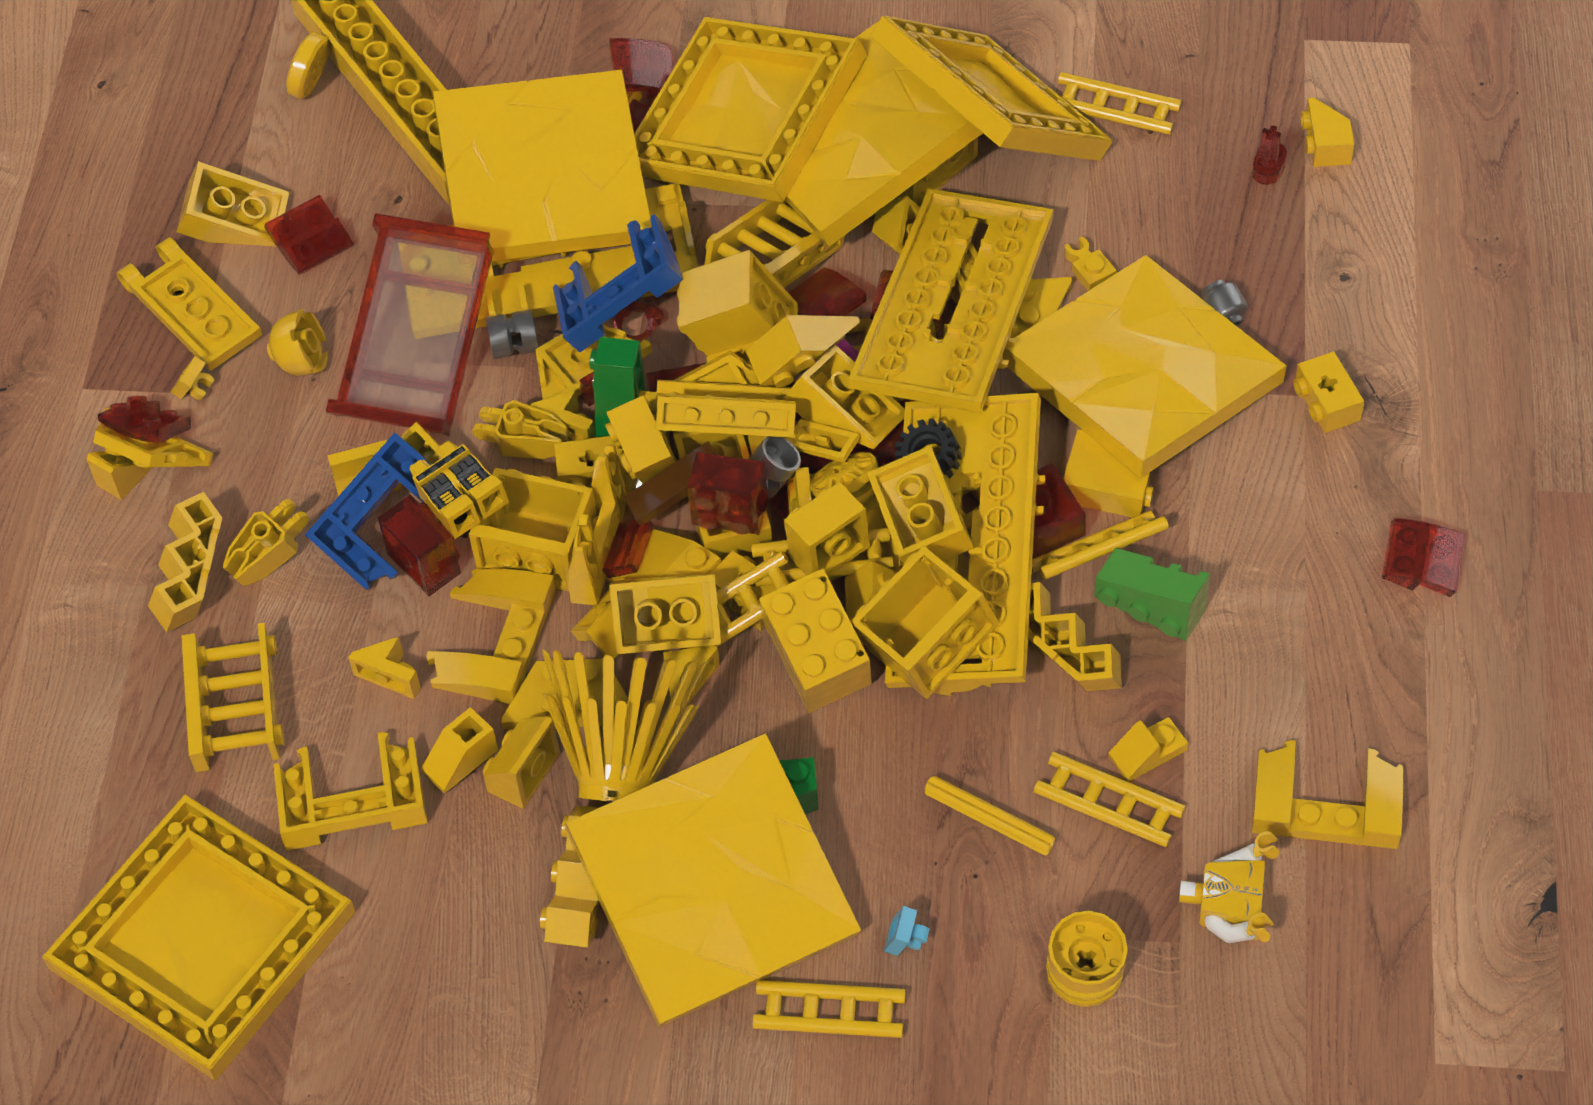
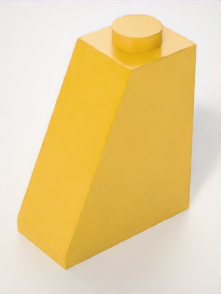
M1077 429L1062 481L1061 503L1135 517L1142 514L1144 506H1151L1154 487H1149L1150 473L1140 479L1083 430Z

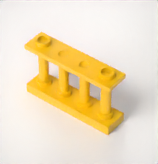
M765 200L708 238L705 245L707 251L704 265L741 253L737 248L745 244L772 260L769 263H765L764 266L785 288L842 248L845 236L828 247L798 213L789 206L786 200L784 202ZM785 218L811 234L802 238L776 222ZM765 231L790 245L791 248L782 251L757 235Z
M657 380L656 430L794 438L796 401L783 400L792 387L777 388L775 386Z
M258 623L259 641L206 649L205 645H199L195 633L181 635L188 752L195 772L210 770L209 756H214L215 752L263 744L268 745L273 760L280 759L279 746L285 745L282 724H277L272 656H276L278 651L275 635L268 634L265 623ZM260 655L261 670L208 678L207 675L203 674V667L208 666L209 662ZM262 684L263 700L210 708V705H205V696H210L213 691ZM260 714L265 715L266 730L216 738L207 735V726H212V723L215 721Z

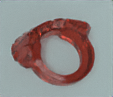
M632 302L612 318L614 319V328L623 331V321L632 312L645 313L648 321L647 329L637 336L626 334L630 339L643 341V339L645 340L651 336L657 325L662 323L664 314L662 310L655 306L642 302Z

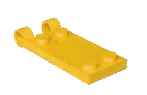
M171 237L155 246L158 255L165 264L145 278L131 263L116 272L123 287L129 293H133L194 356L206 363L204 366L209 371H212L262 336L261 328ZM178 290L184 291L181 295L173 296V293Z

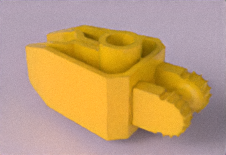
M515 400L505 403L503 409L490 408L489 406L482 407L479 412V419L488 424L476 423L472 429L475 438L497 443L499 452L502 456L535 459L554 457V443H560L562 440L569 439L567 426L549 412Z
M291 499L282 500L268 515L264 511L254 512L229 546L223 568L234 576L242 586L263 580L297 553L298 543L294 539L308 524L309 516L305 512L299 511L286 522L296 509V505Z

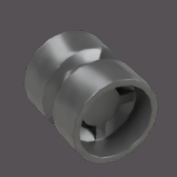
M531 309L513 312L511 318H507L504 314L486 317L493 359L512 356L514 350L524 354L535 352V349L538 348ZM510 332H516L517 334L511 336Z
M767 436L739 470L740 482L750 494L757 498L770 499L777 494L785 482L798 469L801 463L800 454L789 440L783 437Z

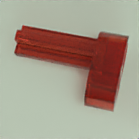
M1271 125L1270 129L1263 128L1260 147L1253 162V179L1263 185L1276 183L1281 177L1286 164L1287 150L1280 143L1281 133L1277 132V126Z

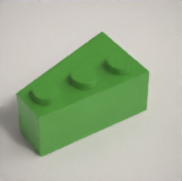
M1115 548L1095 578L1094 597L1098 598L1106 606L1116 607L1129 613L1137 621L1147 622L1160 628L1168 636L1178 637L1187 641L1206 611L1210 573L1200 571L1198 576L1181 572V565L1172 563L1169 568L1153 564L1154 560L1151 557Z

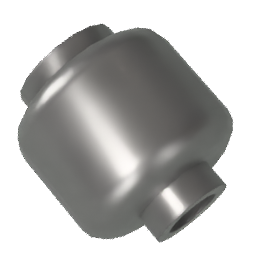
M1223 279L1209 284L1201 291V299L1234 325L1239 326L1244 321L1242 316L1247 311L1248 304L1235 283L1225 282Z

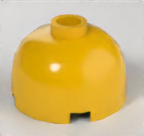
M304 309L282 316L272 326L269 343L267 344V352L270 359L276 362L278 367L286 373L295 376L312 375L322 372L327 367L328 351L322 354L321 343L326 341L322 327L314 314L310 311L303 313Z

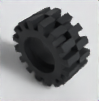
M929 419L928 425L925 424L924 420L917 421L919 425L917 428H914L912 424L907 426L909 433L906 434L902 431L899 435L902 442L896 441V459L898 460L914 453L926 445L937 444L940 446V452L936 458L943 474L947 475L950 479L954 475L951 468L958 470L960 464L957 459L962 457L959 450L961 448L951 429L947 428L945 423L941 421L937 425L935 419Z

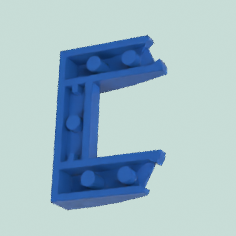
M655 214L651 215L650 218L652 227L640 230V224L636 220L627 224L636 263L594 293L592 292L583 267L577 261L569 267L574 274V280L566 284L563 289L556 284L554 285L553 290L563 338L578 352H582L605 335L603 327L605 321L615 317L619 311L633 301L639 300L647 291H650L658 298L683 280L672 245L660 219Z
M395 432L305 534L366 590L371 589L370 582L385 575L391 580L400 573L356 534L357 530L399 483L404 485L428 507L419 496L409 468L418 460H425L429 465L432 464Z

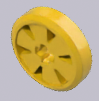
M312 32L301 42L287 74L286 90L289 95L302 100L314 89L323 72L329 53V41L326 36Z

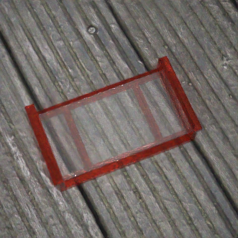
M375 213L372 226L378 237L337 400L328 399L326 412L334 414L336 417L346 416L408 428L417 422L426 431L449 436L494 251L489 242L490 233Z

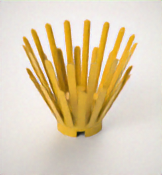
M542 649L556 698L551 693L547 695L542 693L578 781V798L615 801L653 784L700 705L694 706V704L687 706L707 663L704 662L699 665L692 681L691 678L696 669L697 662L690 661L685 665L651 745L676 662L671 659L663 662L652 700H647L643 704L636 730L647 661L642 657L634 659L628 702L626 704L625 700L620 697L615 700L614 705V658L609 654L604 655L602 748L597 701L594 696L589 695L584 655L581 652H576L574 660L587 746L585 747L562 655L557 650L553 651V658L562 690L561 694L550 655L546 650Z

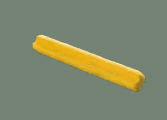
M931 776L925 785L924 793L927 796L1042 855H1048L1054 847L1055 837L937 776Z

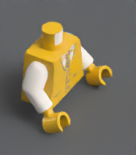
M1264 831L1256 837L1255 844H1250L1205 864L1203 883L1181 880L1179 903L1201 905L1199 924L1207 927L1210 932L1226 943L1247 940L1268 942L1271 935L1265 927H1272L1274 923L1268 915L1261 912L1265 861L1261 859L1262 855L1268 859L1278 857L1279 849L1274 845L1269 846L1271 843L1278 841V838L1271 832Z

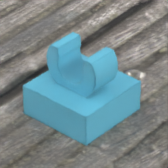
M903 906L891 919L884 952L898 956L906 946L919 950L921 943L927 942L930 929L923 925L914 924L917 910Z

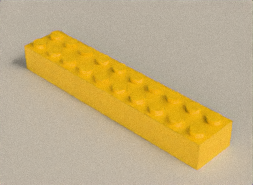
M291 0L294 15L309 33L317 32L328 38V57L450 206L433 91L446 90V88L373 0Z

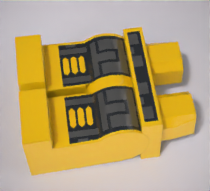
M447 441L439 446L436 451L438 461L429 465L425 460H418L409 468L420 498L428 505L454 539L480 523L477 512L483 519H486L509 503L503 483L495 475H491L464 444L457 447L451 441ZM492 494L496 495L492 503L483 505L482 501ZM466 513V520L455 525L454 520Z

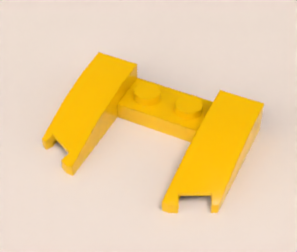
M607 444L603 453L599 454L595 461L591 488H593L597 516L593 518L592 526L589 515L579 514L568 572L570 601L574 604L598 605L627 506L623 497L627 494L616 447L613 444Z
M473 569L471 571L473 577L461 588L455 586L450 591V598L508 610L506 622L493 656L428 651L426 655L428 665L435 664L437 677L430 680L432 688L510 704L523 684L556 592L554 576L512 569Z
M377 733L384 785L326 797H315L307 746L297 750L301 762L288 770L283 771L278 763L273 764L280 834L285 850L289 851L320 845V835L386 822L391 823L392 830L428 824L414 738L409 737L407 748L388 745L389 733Z
M1296 740L1284 742V748L1266 753L1264 749L1259 750L1252 833L1260 834L1264 831H1269L1275 836L1398 849L1402 833L1403 765L1398 764L1397 767H1394L1378 758V751L1368 748L1364 806L1292 798Z

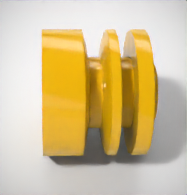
M858 452L850 454L845 463L832 461L820 469L811 479L810 489L815 497L823 489L831 488L840 481L866 508L868 530L879 529L886 525L867 474L878 468V462L871 453Z
M1093 911L1074 912L1059 921L1051 932L1046 961L1048 983L1057 996L1069 1004L1090 1007L1098 1006L1115 995L1121 987L1128 952L1126 937L1119 925L1105 914ZM1089 963L1092 964V969L1087 966Z

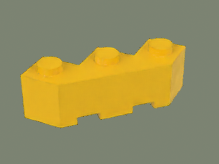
M205 492L176 504L168 526L178 538L165 545L158 564L168 580L155 586L148 607L166 633L195 619L203 601L206 582L222 522V516Z
M1040 582L1031 583L1028 640L1086 691L1122 689L1121 654L1112 644L1086 646L1085 623L1076 613L1051 615L1050 593Z
M576 805L568 816L565 815L563 818L561 835L567 838L566 850L559 860L554 861L552 865L551 882L556 883L554 898L547 907H543L541 912L540 928L545 929L544 942L588 948L596 935L598 926L596 912L600 902L565 827L566 822L598 809L597 807Z

